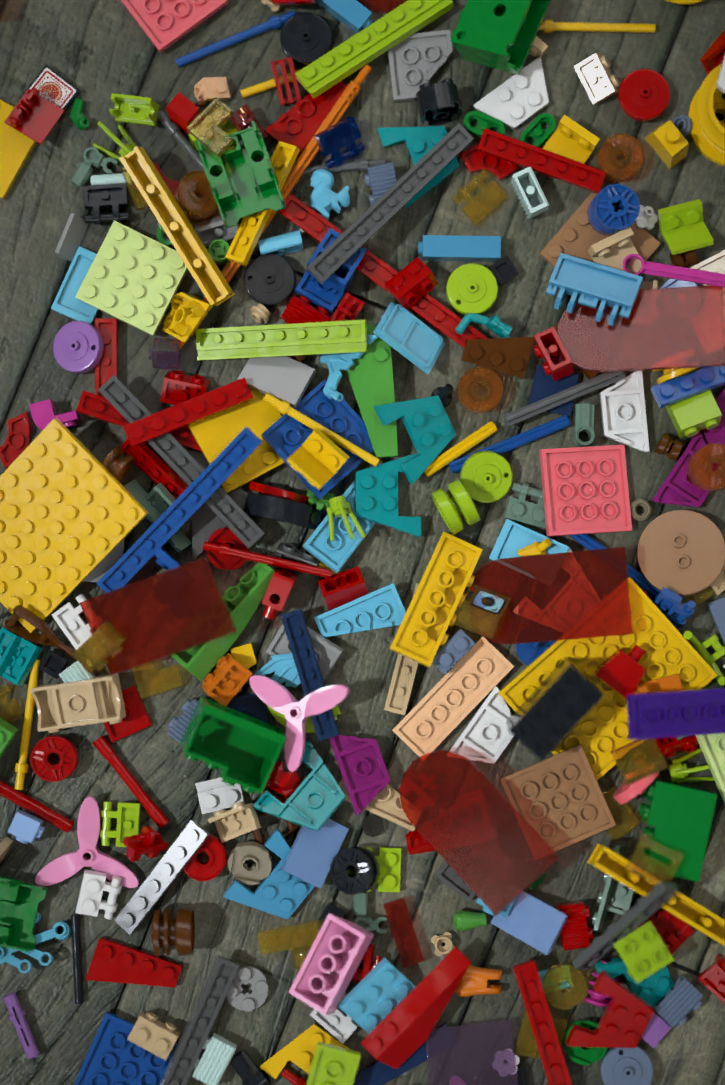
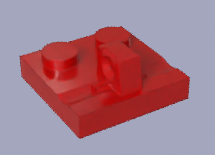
M662 908L655 911L636 928L638 929L650 921L671 955L694 932L688 924Z

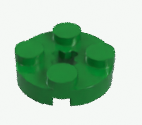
M575 1020L564 1034L565 1051L574 1062L580 1065H591V1063L599 1061L605 1056L608 1047L584 1048L567 1046L566 1039L573 1025L593 1031L598 1026V1023L593 1020Z

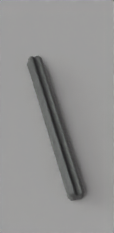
M618 367L504 415L505 423L508 427L625 379V371L622 367Z

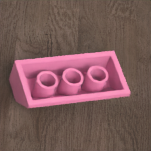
M329 913L289 993L324 1015L334 1014L374 934L351 921Z

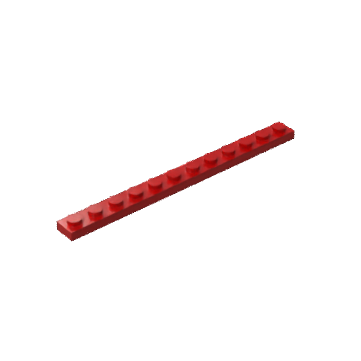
M292 194L284 202L286 208L278 211V213L319 243L329 228L339 234L343 233V231ZM367 250L356 270L393 296L384 284L398 272ZM427 293L409 307L410 310L463 349L467 339H488L471 325H468L462 335L457 333L455 329L462 319Z

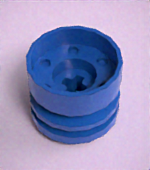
M608 185L589 203L587 211L588 221L599 234L611 236L628 228L635 222L640 210L639 199L635 192L626 185ZM614 204L618 205V206H617V209H618L619 211H617V212L614 211V208H615V207L613 206Z

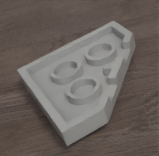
M450 30L415 33L388 50L393 102L415 100V95L420 90L419 86L429 83L451 56L453 48Z

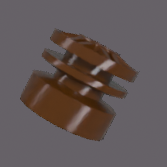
M167 908L164 919L162 909H155L151 923V942L155 956L162 954L163 945L166 956L171 954L172 945H176L178 955H193L195 945V916L193 908H179L176 918H172L171 910Z

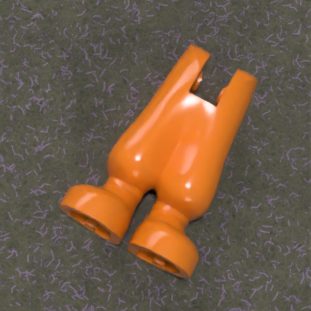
M470 965L455 992L461 997L501 994L502 986L496 983H487V980L502 979V970Z

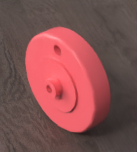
M648 763L635 773L631 772L626 776V780L616 789L613 798L618 804H625L638 794H643L647 790L646 787L658 776L659 769L654 763Z

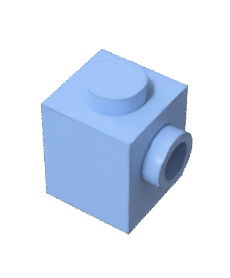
M19 810L15 814L8 833L15 835L16 840L24 844L32 843L36 838H41L45 829L42 826L44 820Z

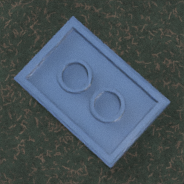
M328 819L318 832L301 826L281 870L321 889L329 873L332 860L338 853L349 829L331 819Z
M510 884L506 892L516 897L507 917L495 913L491 924L540 952L549 955L569 915Z

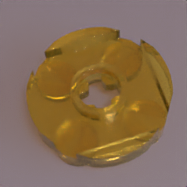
M571 964L553 965L543 978L542 987L545 997L556 1008L571 1009L578 1003L580 1004L586 996L587 983L584 975ZM567 981L570 989L562 992L559 984Z

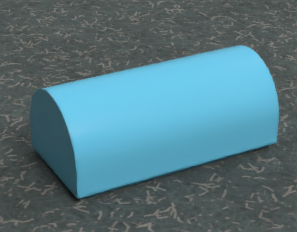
M299 230L258 240L261 255L276 254L282 256L304 249Z

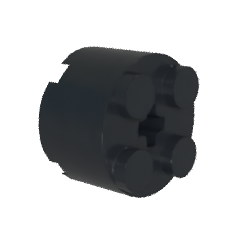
M445 79L436 84L424 83L419 86L420 90L416 93L415 99L421 123L424 124L425 121H428V125L431 126L451 122L452 117L456 114L457 117L462 115L463 110L458 88L452 79Z

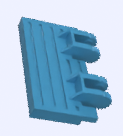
M560 253L549 280L546 294L555 296L557 289H560L554 308L558 310L561 308L566 294L571 295L570 302L567 305V312L571 314L577 301L578 304L596 309L600 300L601 303L595 321L601 322L606 308L611 307L613 310L609 316L608 325L614 326L618 314L621 317L629 318L643 283V277Z

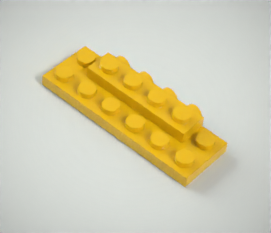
M443 531L389 648L390 650L428 668L431 666L439 646H444L449 634H446L448 626L452 627L458 616L454 614L457 606L461 608L466 595L463 593L465 588H470L475 576L472 573L483 549Z

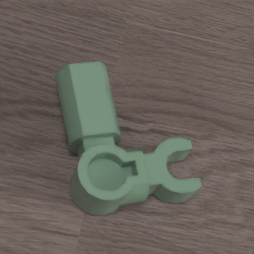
M88 147L83 153L85 160L80 162L70 181L83 188L93 171V166L97 168L102 167L106 174H113L107 167L109 164L118 166V162L114 158H105V155L96 148Z
M368 892L353 895V914L356 917L353 918L352 922L369 932L376 930L378 933H386V928L378 927L379 922L387 921L385 916H378L375 919L365 917L368 914Z

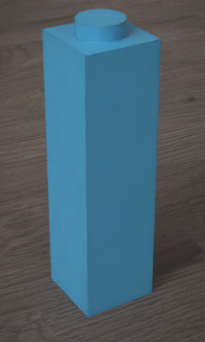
M315 0L319 6L356 34L373 23L371 21L372 12L357 0Z
M423 235L422 241H418V254L422 255V261L498 262L501 258V236Z

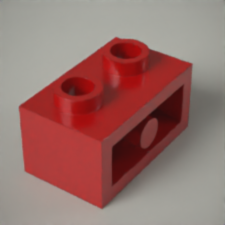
M554 327L534 335L536 346L533 347V350L538 359L542 358L544 362L542 367L547 376L551 375L555 382L574 373L572 360Z

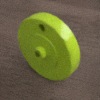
M467 263L456 268L449 276L446 285V295L450 305L463 315L468 313H485L493 306L498 294V283L494 274L487 267L477 263Z
M485 450L472 454L464 462L460 472V482L465 490H467L473 500L480 503H492L504 497L509 491L513 480L510 464L503 456L494 451Z

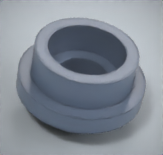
M680 115L673 120V124L684 137L690 133L692 120L689 116Z

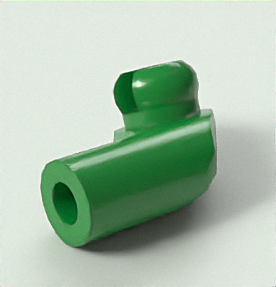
M75 98L70 118L78 129L86 130L90 126V120L83 114L85 101Z

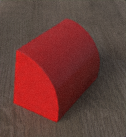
M359 566L318 581L329 611L369 594Z

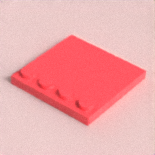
M120 0L160 53L229 4L228 0Z
M625 445L539 450L547 537L632 531Z

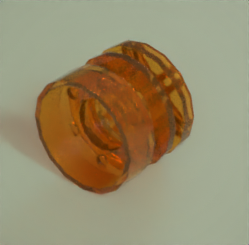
M708 444L695 451L689 458L687 474L692 484L698 489L709 492L725 488L724 444ZM717 462L719 464L718 470L713 471L711 469L713 467L712 463Z

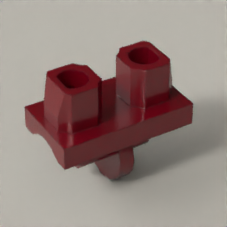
M247 104L228 115L238 132L253 127L251 121H255L260 129L263 140L267 139L266 133Z

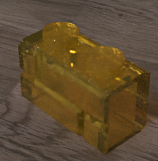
M106 622L73 653V657L79 663H82V666L89 673L96 669L101 671L109 663L106 659L110 655L114 658L123 649L120 645L125 641V638L109 622Z

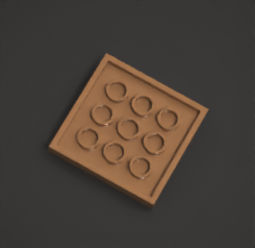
M591 192L539 254L554 268L560 253L593 262L588 249L591 245L609 237L595 231L588 221L587 211L589 203L597 195L596 193ZM614 204V205H613V206L615 207V208H614V211H615V212L619 211V210L617 209V206ZM636 222L629 226L634 233L631 240L638 254L644 261H647L661 243L646 230L638 228Z
M581 744L500 778L535 860L616 826Z

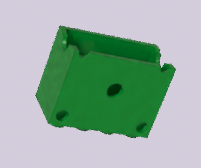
M468 0L465 8L460 13L458 25L452 32L451 43L465 61L520 75L551 0Z

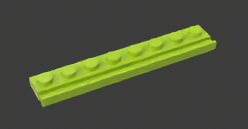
M408 0L295 73L296 79L314 99L454 8V2L452 0Z
M367 320L196 329L197 361L368 352Z

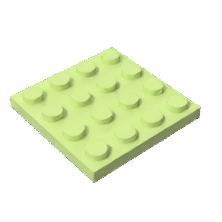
M114 221L75 297L154 337L188 268L176 250Z

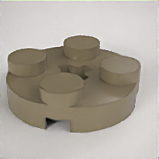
M257 842L237 843L231 851L228 860L230 873L232 872L238 882L246 885L260 883L261 880L269 876L272 868L270 850ZM251 859L256 864H253L252 867H248V863H246L245 861Z

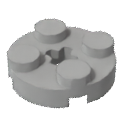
M255 966L239 967L226 995L229 1003L236 1009L246 1012L260 1007L268 995L269 985L266 975ZM250 983L252 985V992L243 993L241 985Z

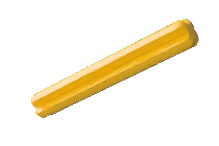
M490 421L435 458L424 471L425 475L430 477L498 430L496 425Z

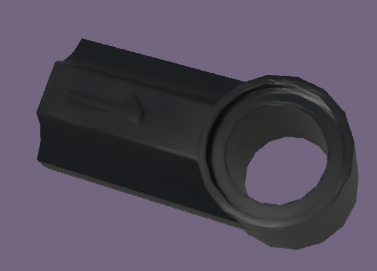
M245 1049L238 1052L230 1060L229 1063L242 1079L243 1085L271 1084L267 1074L260 1067H257Z

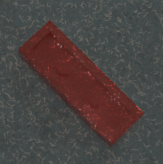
M404 897L383 903L403 968L423 962L424 958Z

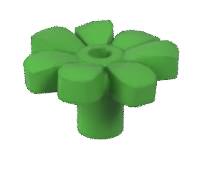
M310 490L307 492L309 504L316 507L317 510H322L324 506L326 508L330 507L328 501L335 497L333 493L328 492L319 500Z

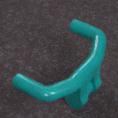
M468 313L462 318L455 329L457 333L462 335L472 321L485 325L500 338H511L509 333L513 327L508 323L502 322L501 318L496 314L489 318L476 313Z

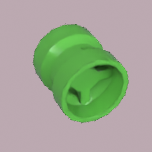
M214 240L209 245V254L215 264L224 265L229 261L225 257L229 245L224 240Z

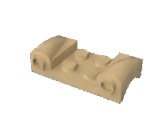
M118 673L59 684L39 685L30 689L38 710V732L48 731V733H55L61 731V728L108 721L109 724L122 722V718L126 717Z

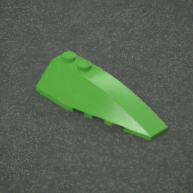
M377 324L367 325V335H375L373 332ZM377 337L372 344H367L368 352H364L359 359L353 360L354 365L347 370V376L354 391L353 393L361 411L360 413L375 456L377 458L398 457L396 420L383 426L374 409L376 405L395 402L391 347L381 338Z
M257 563L240 577V582L236 586H229L224 591L225 595L218 601H211L208 604L209 608L202 614L198 612L164 650L188 672L202 681L220 658L230 649L248 624L266 593L275 571L266 564Z

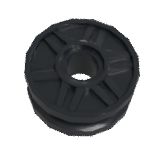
M355 846L339 851L335 855L330 866V875L333 884L339 891L348 895H356L371 890L377 884L380 876V866L376 856L370 850ZM353 867L356 868L357 874L354 873Z

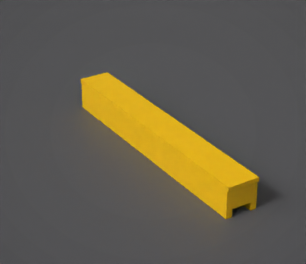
M136 146L129 154L119 158L210 305L219 306L234 296V292L144 148Z
M597 843L587 861L593 867L642 897L648 895L653 890L654 885L662 882ZM677 892L660 907L725 947V920L680 892Z

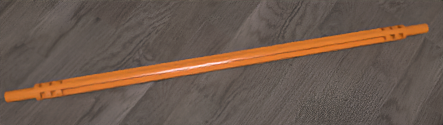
M368 65L363 66L354 81H350L293 165L281 190L283 201L286 200L361 90V84L372 70ZM272 210L261 235L278 211ZM232 261L226 263L221 273L227 283L231 281L241 264ZM204 296L202 300L208 302L207 298ZM177 339L171 349L179 353L186 342Z

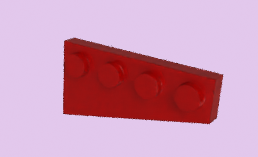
M340 81L314 99L309 93L306 97L299 100L287 113L281 115L275 123L268 126L264 132L277 142L281 141L297 146L300 150L298 153L299 157L348 85Z
M100 937L85 980L176 987L183 965Z

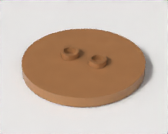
M689 510L670 511L655 518L644 529L637 549L639 566L647 581L659 591L665 587L679 596L694 595L710 587L720 576L725 564V542L718 527L706 516Z

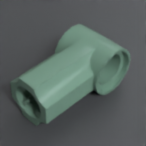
M587 403L576 404L573 442L577 447H588L595 438L594 405ZM584 432L588 434L589 441L582 442L579 439V433Z

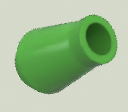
M459 910L458 913L453 914L454 928L456 931L464 932L480 926H486V914Z

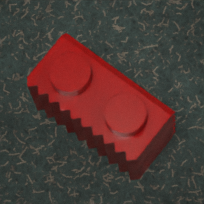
M181 92L177 93L166 107L170 120L176 122L188 134L203 123L199 107L192 103L191 100L189 101L188 98H185V95H182Z
M301 295L299 298L296 296L292 297L280 317L281 321L286 324L329 322L331 318L328 316L330 314L328 311L321 307L317 309L310 305L311 301Z
M582 900L556 904V909L569 915L560 932L563 950L589 947L590 941H593L591 927H587L586 919H590L588 905L584 906Z

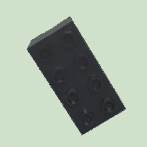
M565 658L506 721L509 732L537 758L543 761L604 695L592 681Z

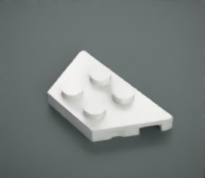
M540 57L524 67L520 75L515 74L475 103L473 109L500 120L505 126L514 130L549 104Z
M638 369L625 379L600 392L603 436L642 452H650L642 369Z
M496 686L489 693L447 753L449 757L495 764L514 737L509 732L506 721L512 714L506 702L498 693L499 689Z

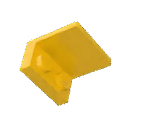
M564 114L556 130L542 149L584 164L597 146L600 138Z
M316 428L306 441L289 456L287 462L295 471L300 472L312 486L321 489L343 466L349 456Z

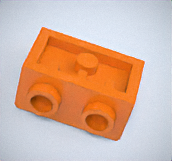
M228 653L220 658L215 670L204 678L201 687L206 694L218 703L227 706L253 673Z

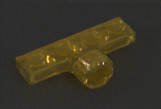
M326 919L258 931L257 936L261 955L290 950L293 954L295 968L300 970Z

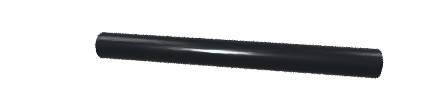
M74 914L71 915L75 1004L84 1003L80 915Z

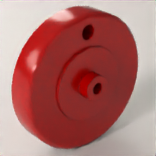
M644 68L632 71L623 79L618 89V103L621 110L635 121L647 122L658 118L665 111L670 101V88L666 79L652 69Z

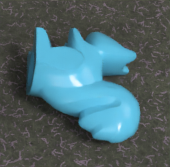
M317 169L313 172L310 178V185L314 187L310 196V208L326 220H329V212L331 210L339 214L341 211L340 206L346 208L350 205L349 186H345L340 192L335 193L331 190L334 185V176L330 171Z

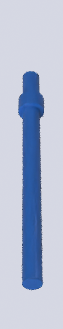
M292 10L280 16H272L264 23L179 57L175 61L178 67H181L272 28L276 30L296 14Z

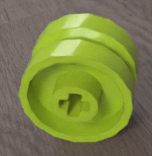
M458 479L448 484L447 489L451 498L441 488L431 493V497L441 517L453 535L463 530L464 525L460 516L470 526L480 521L471 496Z

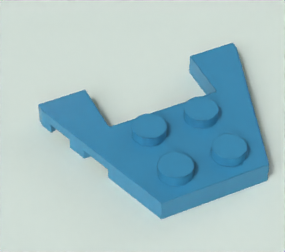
M276 828L264 843V846L281 858L271 870L269 876L262 881L254 892L235 879L223 896L226 899L288 920L315 886L281 870L291 847L282 836L280 830Z

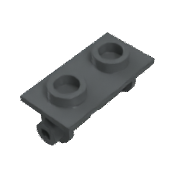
M280 542L276 549L275 557L312 566H317L319 563V559L307 550L297 549L296 546L290 543L283 544Z

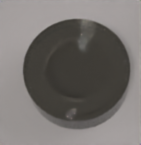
M370 814L363 819L362 829L366 835L375 837L382 833L384 823L381 817Z

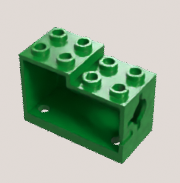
M200 696L180 746L183 753L186 754V758L195 762L200 759L206 762V766L217 770L224 783L234 786L236 783L243 786L242 789L248 793L255 794V792L262 794L286 740V735L276 726Z
M654 779L646 787L647 790L643 793V795H646L644 804H640L639 808L641 821L647 824L648 827L645 826L642 838L645 840L644 848L639 850L638 861H641L640 865L647 871L699 882L717 794L704 789Z

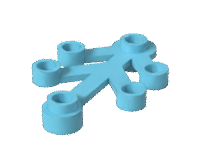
M38 911L35 925L41 920V914ZM57 922L52 929L34 935L36 945L53 938L59 940L67 939L71 934V927L65 922ZM60 926L64 928L62 934L57 933V929ZM0 947L2 951L0 965L7 962L17 967L24 974L32 971L33 965L30 961L20 960L11 955L20 950ZM37 949L31 952L21 951L39 960L41 965L49 966L53 962V956L48 952H41ZM45 955L49 956V961L47 963L43 962V957ZM24 963L29 965L26 971L22 969Z

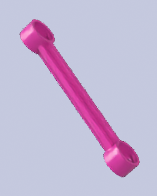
M630 254L623 261L624 271L631 273L626 269V265L638 258L642 263V267L637 273H632L638 276L647 274L725 287V274L644 261L638 254Z

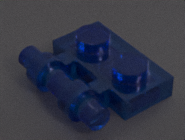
M350 116L315 135L322 155L327 156L331 154V159L325 161L328 169L334 166H341L343 161L359 156L361 151L365 150L362 142L355 143V140L362 136L354 117ZM347 145V150L340 153L339 149Z

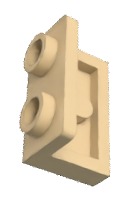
M243 801L231 805V810L226 811V808L213 812L214 817L207 819L208 823L215 822L222 843L261 828L253 803L245 805Z
M147 1011L146 1013L141 1012L127 1040L166 1060L180 1032L177 1031L178 1028L174 1024L169 1022L163 1023L158 1020V1016Z

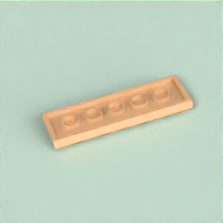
M482 636L475 643V646H472V649L466 652V655L439 680L392 731L424 761L514 666Z

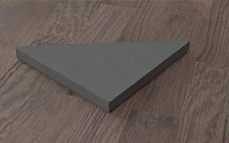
M190 449V455L205 470L209 464L204 454ZM241 487L227 493L243 510L247 493ZM205 503L192 515V556L194 559H197L204 551L202 550L204 541L207 542L209 536L215 530L226 526Z

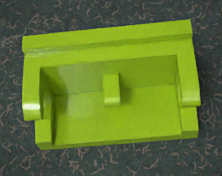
M111 94V101L114 102L115 107L114 109H109V112L116 122L156 126L160 105L152 98Z

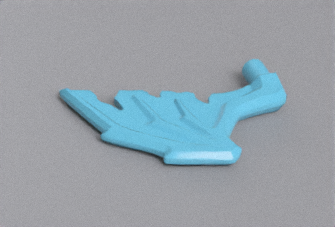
M367 335V344H372L378 336ZM364 352L322 354L320 356V362L326 363L329 370V377L323 389L325 396L338 402L343 400V394L336 390L338 382L342 377L341 370H349L354 365L353 360L359 359Z
M292 652L272 655V659L254 674L266 676L275 672L271 679L279 684L286 682L285 685L287 687L297 688L301 683Z

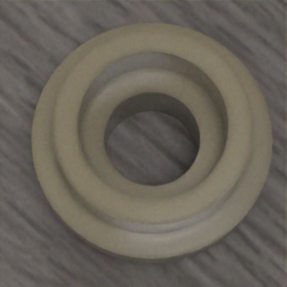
M643 499L632 502L630 505L631 517L637 521L646 520L651 514L650 504ZM638 506L643 507L644 512L642 514L637 513L636 508Z

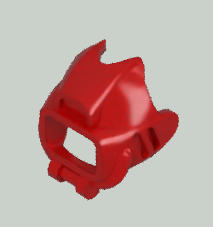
M283 761L275 763L262 794L268 791L267 787L284 795L279 797L270 793L281 803H285L299 787L303 778L300 777L299 779L297 770L294 772H284Z

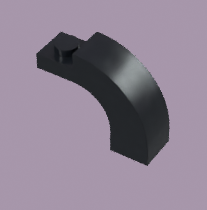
M248 492L243 511L247 515L316 530L321 523L324 510H317L316 507L291 500Z

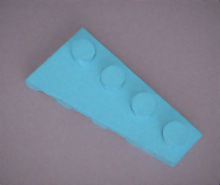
M392 583L316 616L314 619L321 636L331 637L398 626L401 624L406 610L395 584Z

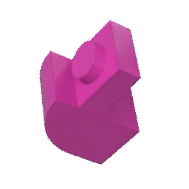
M51 399L29 404L33 421L42 431L55 418H58L66 428L74 427L76 422L81 421L76 410L57 415L54 402Z

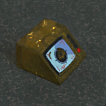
M472 583L458 605L452 624L489 639H497L512 598Z

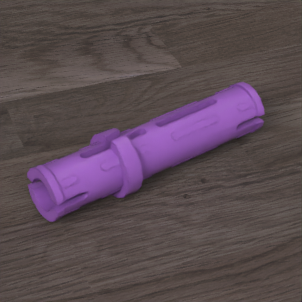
M16 992L5 995L3 1000L10 1014L8 1017L10 1021H13L26 1058L30 1059L39 1055L40 1051L25 1018L26 1011L22 1009Z

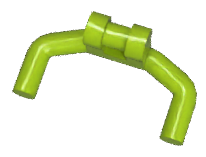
M684 630L682 633L683 637L717 674L715 680L720 685H725V677L715 663L717 659L725 654V646H722L718 641V636L714 633L701 643L689 630ZM710 645L715 650L711 655L706 650Z

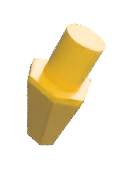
M547 538L540 543L535 541L518 550L517 554L521 557L546 555V549L552 544Z

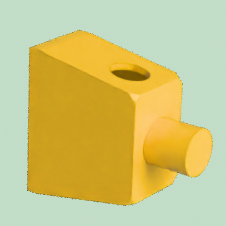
M670 120L658 126L645 137L669 169L687 156L689 143Z

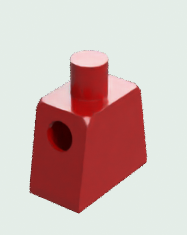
M281 567L276 569L262 600V604L266 605L262 613L264 617L274 620L277 611L282 612L299 575ZM273 595H279L280 599H275Z
M636 644L628 654L619 648L593 673L627 699V694L634 693L646 670L638 663L646 652Z

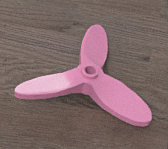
M263 675L251 676L249 682L255 694L270 708L284 714L287 719L286 740L284 742L285 761L288 769L294 772L299 768L304 754L307 718L330 710L341 703L347 697L349 688L340 684L332 685L314 691L301 701H297L278 682Z
M93 796L85 798L79 811L77 824L79 849L63 854L45 865L35 878L37 885L49 886L59 883L73 876L84 866H90L97 872L106 873V878L112 881L113 876L121 877L120 885L123 887H138L139 880L131 869L119 860L99 851L97 847L100 834V811L98 803Z

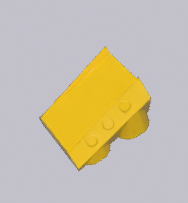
M185 292L176 293L171 301L172 311L166 316L162 330L180 341L186 342L213 306L192 294Z

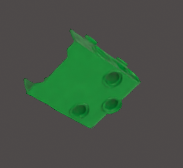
M251 121L253 127L201 145L199 140L196 141L199 156L226 229L236 226L241 218L266 209L279 211L286 208L263 137L255 121ZM232 146H235V147H236V148L233 149V150H230V151L228 150V149H229L230 147H232ZM257 158H263L260 162H254ZM217 172H222L220 176L214 177Z
M0 876V947L25 952L35 950L36 938L33 935V929L39 902L46 898L48 887Z

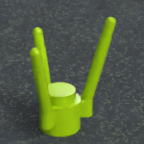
M98 121L97 124L121 147L118 152L121 156L95 143L93 147L122 164L119 158L129 154L137 145L134 144L122 125L119 124L118 128L129 145L122 143L101 121Z
M337 496L328 501L330 507L326 508L329 519L330 540L334 541V514L336 518H343L350 539H354V535L347 514L351 517L362 538H365L366 535L354 515L350 503L346 502L345 496Z
M701 747L678 759L672 760V764L668 765L671 782L677 781L678 784L683 782L715 781L713 777H687L689 773L708 770L710 768L709 765L687 769L686 764H681L685 760L701 753Z

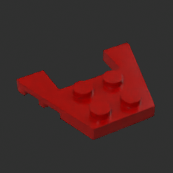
M601 970L593 986L594 991L612 997L596 1030L593 1031L573 1025L566 1039L567 1046L636 1048L654 1014L653 1007L633 992L630 993L622 987L621 983L615 982L605 971Z

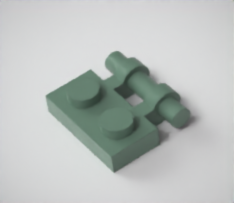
M514 482L512 491L519 492L518 499L509 497L504 518L546 529L543 489L530 487L527 483L519 484ZM526 495L537 497V504L525 501Z

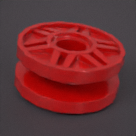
M59 734L49 735L33 747L30 756L31 766L35 774L41 779L49 782L61 781L70 776L76 769L79 761L78 749L68 737ZM51 753L59 755L60 761L58 764L51 762Z
M210 834L183 869L184 873L197 881H209L217 877L227 862V849L224 843L217 836ZM206 852L209 855V861L201 862L198 854Z

